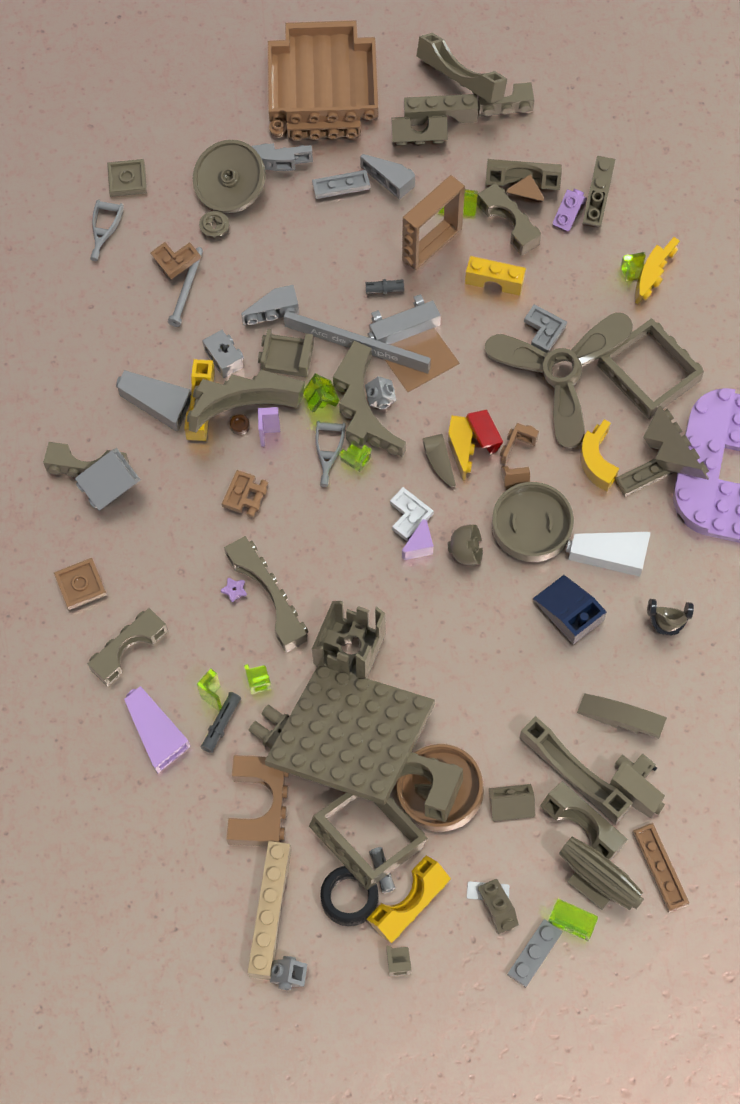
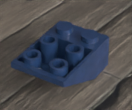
M565 575L561 576L533 598V601L573 645L602 623L607 613L592 595Z

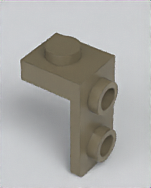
M498 879L478 886V891L492 914L498 934L509 931L519 925L515 908Z

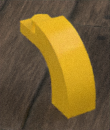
M604 419L600 425L597 424L592 433L587 430L581 447L580 461L588 479L597 487L608 492L618 475L619 468L607 462L599 452V446L608 434L611 425L609 421Z

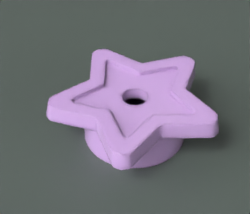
M228 578L227 586L221 589V593L227 594L231 602H234L241 596H247L246 591L243 589L245 581H234Z

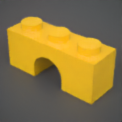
M470 256L466 269L465 284L483 288L485 282H496L501 285L502 292L520 296L526 268Z

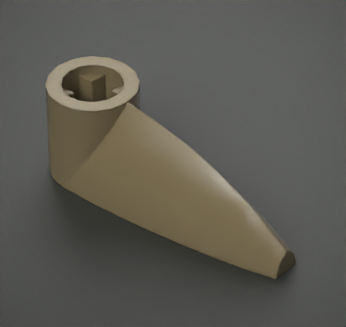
M438 434L423 438L425 453L435 472L450 487H456L443 435Z

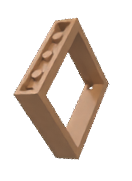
M452 175L446 178L403 216L402 260L414 270H417L462 230L465 185ZM444 207V220L419 241V228Z

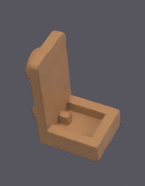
M519 423L516 424L514 429H510L507 436L509 442L507 446L503 445L500 452L502 457L501 464L506 465L516 439L535 446L539 431L530 425L525 426Z

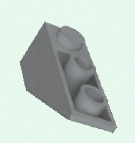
M294 285L273 289L242 312L243 325L273 321L284 317L286 311L299 314Z

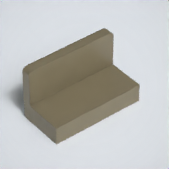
M531 784L489 788L493 821L535 817V797Z

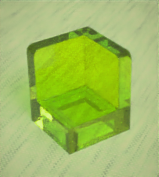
M645 252L623 256L621 269L626 282L639 278L644 266Z
M352 444L347 451L341 450V461L361 472L371 459V448L364 445L360 449Z
M248 664L244 665L251 694L272 689L265 665L249 669Z

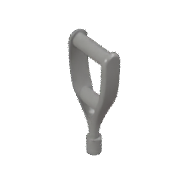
M100 200L96 201L92 217L95 248L90 257L92 261H98L99 250L102 244L116 230L124 209L122 203L119 205L101 202ZM99 209L117 212L115 220L109 229L96 227Z
M317 421L316 449L323 470L320 482L322 487H328V472L342 449L346 427L344 422L343 424ZM319 430L342 432L335 452L320 451L318 444Z

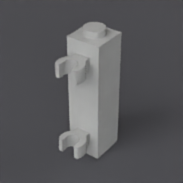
M420 294L413 297L415 307L385 319H382L379 310L372 312L371 319L373 323L369 324L370 332L367 333L368 338L390 345L440 326L441 315L434 301L424 303Z

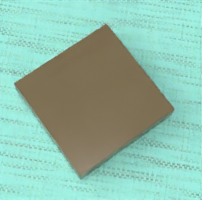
M144 159L107 163L110 197L147 193Z

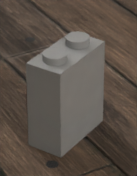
M117 448L111 450L75 478L77 487L87 494L90 504L99 511L141 480Z

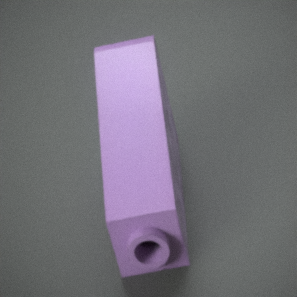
M141 686L137 689H132L126 695L125 703L151 763L158 774L190 748V743Z

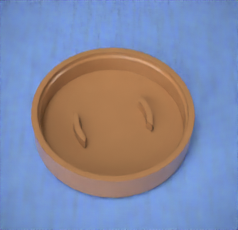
M434 744L419 749L415 752L419 756L435 758L440 762L455 764L463 768V782L447 821L443 822L425 816L424 804L426 800L415 792L414 784H431V782L421 775H404L397 780V794L402 809L409 815L412 822L426 830L445 832L465 825L478 812L484 796L483 779L477 763L464 750L448 744Z

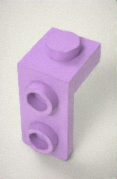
M575 188L573 191L567 189L554 218L553 225L570 231L581 204L585 205L587 198L583 196L584 192Z

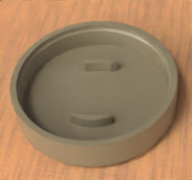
M539 482L520 483L507 489L497 500L492 516V532L497 544L511 557L525 562H541L558 555L568 544L574 524L573 511L565 496L554 487Z

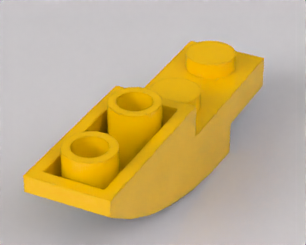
M673 237L664 249L656 245L650 253L637 281L635 291V303L637 305L642 300L646 301L652 294L651 289L653 287L657 288L663 281L661 276L664 272V267L668 263L666 260L669 257L672 259L679 250L677 246L680 241L677 238Z

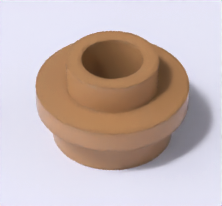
M276 119L269 124V131L275 137H282L287 131V124L281 119Z

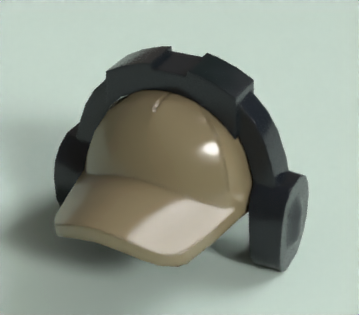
M649 599L647 605V614L650 616L651 623L654 629L662 635L668 634L671 636L678 634L684 628L688 619H692L694 611L692 602H686L684 611L675 608L657 607L656 599Z

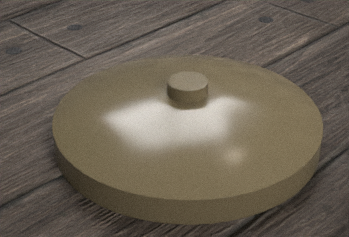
M223 140L207 148L197 160L193 171V187L198 198L209 209L222 213H235L247 208L258 198L264 187L266 172L262 158L252 146L239 140Z

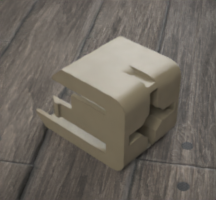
M332 601L312 647L313 663L315 666L327 667L338 672L357 675L358 678L366 679L386 635L385 612L376 606L375 630L369 627L368 609L360 606L357 607V612L347 609V619H345L343 601ZM354 637L358 638L359 647L361 648L359 652L351 655L342 650L341 645L350 644Z

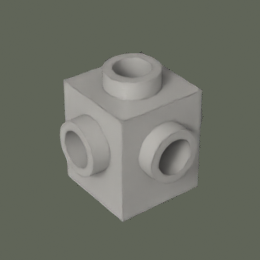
M378 376L365 385L369 406L383 410L397 401L392 380Z
M283 956V959L273 960L270 982L278 984V988L282 990H291L292 987H304L308 964L296 961V958L291 956Z

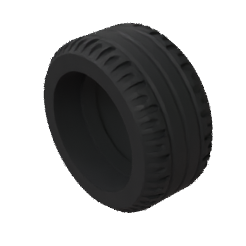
M342 866L330 872L323 881L320 892L321 903L324 912L333 922L342 926H357L366 922V919L377 908L378 887L375 884L367 890L368 901L361 910L354 913L339 911L333 906L331 901L332 889L342 880H357L345 866Z

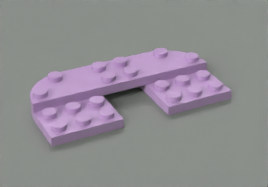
M723 388L710 391L697 400L691 410L685 432L686 437L692 444L689 446V449L694 448L700 456V459L697 461L699 463L703 461L709 470L706 473L709 479L677 473L673 503L676 513L685 521L684 524L693 531L702 535L740 543V484L719 479L724 448L740 451V394L735 393L736 389Z

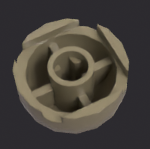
M470 524L459 527L453 532L451 541H448L449 553H452L454 559L461 564L475 565L480 564L482 561L483 548H479V541H482L477 525Z

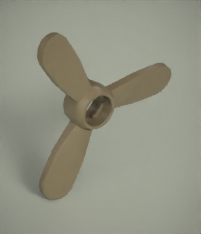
M616 312L590 329L571 350L558 348L547 354L527 342L504 334H496L486 341L485 351L490 359L499 363L543 373L547 383L555 388L553 416L556 439L561 446L571 449L579 446L585 436L582 408L574 385L580 380L582 367L608 354L627 340L632 334L633 324L626 314ZM561 361L571 362L573 370L569 375L560 378L553 376L552 367Z

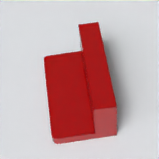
M488 410L468 413L466 418L481 448H487L489 454L496 453L503 440Z

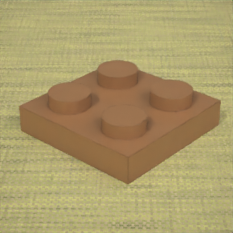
M92 558L54 572L68 610L107 595Z

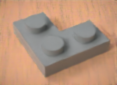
M535 304L524 318V323L539 330L531 341V345L547 354L567 326V321Z

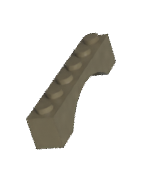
M434 33L419 36L416 57L423 60L424 63L431 65L437 71L442 72L448 78L471 90L473 94L482 97L488 103H495L504 99L507 78L496 71L483 74L473 72L458 62L444 39Z
M244 536L224 547L225 554L235 571L256 580L270 595L276 609L275 634L285 652L287 653L307 642L308 629L304 622L300 623L296 618L298 616L296 609L293 605H288L286 593L283 589H278L276 577L273 573H268L266 569L268 567L263 557H258L256 553L258 550L254 542H249L247 537Z
M536 716L521 730L520 739L615 825L630 810L633 802L616 787L608 784L585 767L560 742L553 731Z

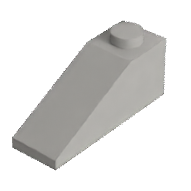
M365 154L360 156V167L367 170L368 174L399 200L415 187V174L411 169H407L402 164Z

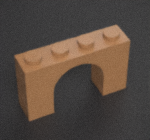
M234 755L233 781L259 783L266 786L273 794V803L269 811L262 817L256 819L228 818V845L268 847V841L280 842L285 839V827H282V819H286L287 807L283 806V799L288 797V785H285V777L289 778V773L266 766L265 760L267 757Z

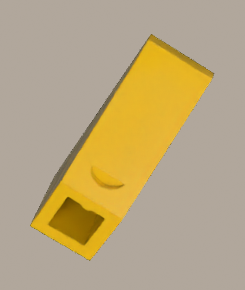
M451 415L448 443L462 480H466V474L471 473L472 467L469 455H474L475 444H471L472 438H476L466 417Z

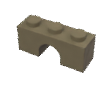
M532 83L513 84L512 95L504 97V99L495 103H488L477 95L479 116L507 115L510 113L533 111L534 94Z
M446 115L428 116V125L422 131L412 129L410 117H391L392 141L396 142V145H406L410 141H414V144H425V141L433 140V143H444V140H448Z

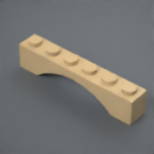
M268 841L248 967L250 978L270 980L271 969L273 960H275L280 911L291 856V846L288 843Z

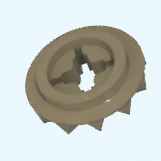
M210 211L201 217L199 226L202 233L207 237L212 236L215 239L216 236H223V233L228 232L229 220L222 212ZM214 220L217 224L215 229L212 228Z

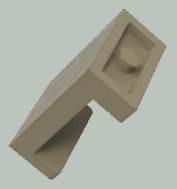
M267 329L266 335L262 337L261 346L263 347V352H259L258 363L261 364V370L307 377L314 346L313 334L306 333L305 339L273 335L272 330Z

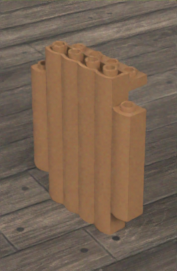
M357 20L285 23L286 40L268 41L269 121L272 122L276 119L287 121L288 139L295 141L304 138L318 140L324 137L329 139L340 137L354 139L361 136L360 118L366 120L378 118L375 37L357 38Z

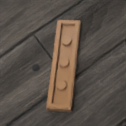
M651 823L633 830L632 833L668 913L689 905L688 898L654 824Z

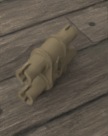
M268 704L262 711V715L274 723L275 728L269 731L255 721L250 726L249 732L262 740L264 747L272 749L289 715L281 714Z

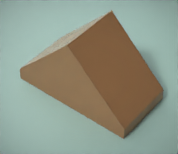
M531 174L507 190L508 194L541 202L544 200V196Z

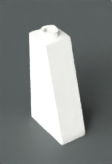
M650 532L574 534L573 541H568L566 552L570 553L568 560L640 577Z

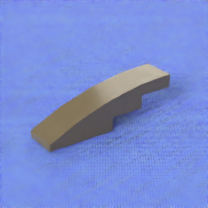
M584 693L577 711L578 714L614 728L619 726L637 734L640 731L658 739L667 717L639 707Z

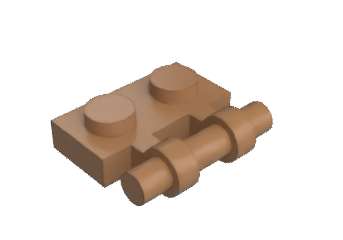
M236 470L222 501V507L238 513L242 512L243 507H247L246 515L253 518L260 509L262 497L267 493L268 482L261 480L259 485L254 484L256 480L254 475ZM250 491L255 493L253 500L247 499Z

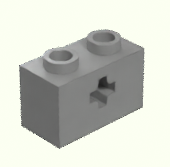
M220 330L202 340L205 352L213 360V364L223 378L243 368L242 360L244 356L240 349H235L233 346L234 341L229 334L226 335L223 330Z

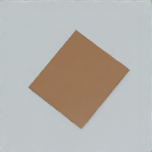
M435 328L390 344L431 358L428 374L385 360L407 392L460 364Z

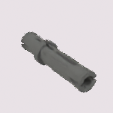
M229 692L213 725L209 726V732L200 746L204 751L213 753L217 742L224 736L223 731L241 700V697L236 693Z

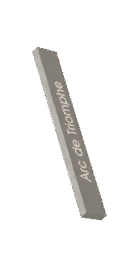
M286 311L284 315L285 327L313 334L315 337L348 348L351 347L355 340L372 348L373 356L427 374L429 373L431 358L289 311Z

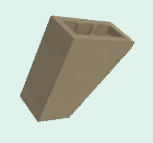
M623 761L613 776L610 785L616 787L632 801V807L649 818H652L654 813L659 815L665 806L662 802L665 795Z

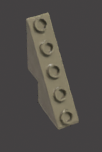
M659 406L643 437L650 448L659 449L655 460L662 469L708 480L709 477L706 474L709 472L703 461L701 463L697 461L700 459V456L694 448L689 449V446L692 444L686 435L681 437L680 433L683 431L677 422H671L674 417L668 409L664 411Z

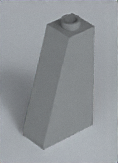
M124 370L122 376H119L116 382L119 395L171 429L179 431L190 405V389Z

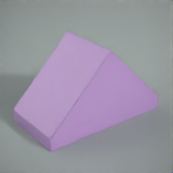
M423 519L402 549V559L409 560L433 554L434 546L427 520Z

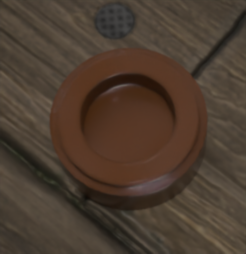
M235 415L230 420L231 431L237 435L247 433L250 429L249 419L245 415Z

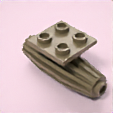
M572 836L559 852L561 857L575 871L567 882L601 910H603L610 899L628 910L632 907L637 909L643 902L644 898L641 897L643 892L630 879L629 875L591 846Z

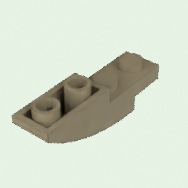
M597 156L583 224L601 227L615 159Z

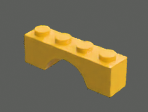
M193 359L191 401L189 410L186 411L184 426L187 440L206 441L209 420L195 433L189 431L187 415L190 410L194 409L196 397H193L195 387L199 386L203 379L214 382L215 369L213 360Z
M427 855L411 871L413 883L407 897L395 905L381 903L366 919L377 933L390 943L400 936L402 931L415 920L416 916L429 905L431 900L451 880L442 866Z

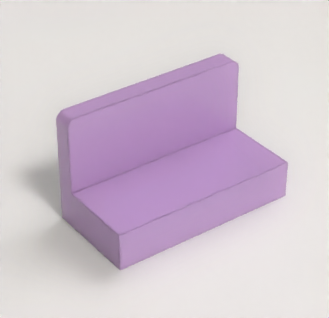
M278 407L258 408V429L261 447L265 446V433L280 432Z

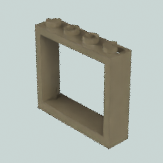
M652 318L634 330L622 344L600 357L597 364L648 419L655 415L659 406L665 408L699 383L704 373L702 366L695 362L689 353L677 344L675 338L669 336L664 331L662 325L658 322L656 323ZM647 333H650L690 374L654 402L613 360L614 357Z
M345 793L313 815L309 827L364 888L368 890L420 851L428 838L423 830L411 821L409 815L396 805L393 798L389 797L385 805L374 802L411 843L373 870L327 819L358 797Z

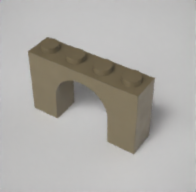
M411 752L399 778L408 774H417L427 778L431 782L432 788L424 804L425 816L446 822L463 782V768Z

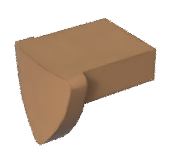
M508 466L501 467L506 490L517 484L530 482L529 467L509 469Z

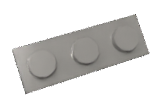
M367 170L312 180L316 199L370 189Z
M544 919L507 976L526 988L563 931Z

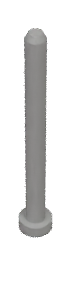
M201 247L196 248V250L198 251V253L200 254V256H202V253H203L202 248H201ZM200 259L189 267L174 313L168 318V323L171 326L179 327L182 320L180 316Z

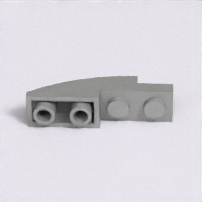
M274 143L252 146L262 158L265 170L293 171L296 170L295 164L313 162L311 145L291 148L283 147L280 149H275Z

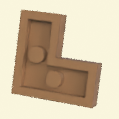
M166 242L150 252L171 280L202 258L190 242L175 253Z

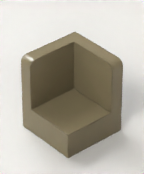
M386 946L389 976L411 974L409 948H391V946Z

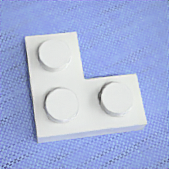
M404 487L390 500V504L403 514L392 526V530L407 542L423 519L428 520L434 514L430 507Z

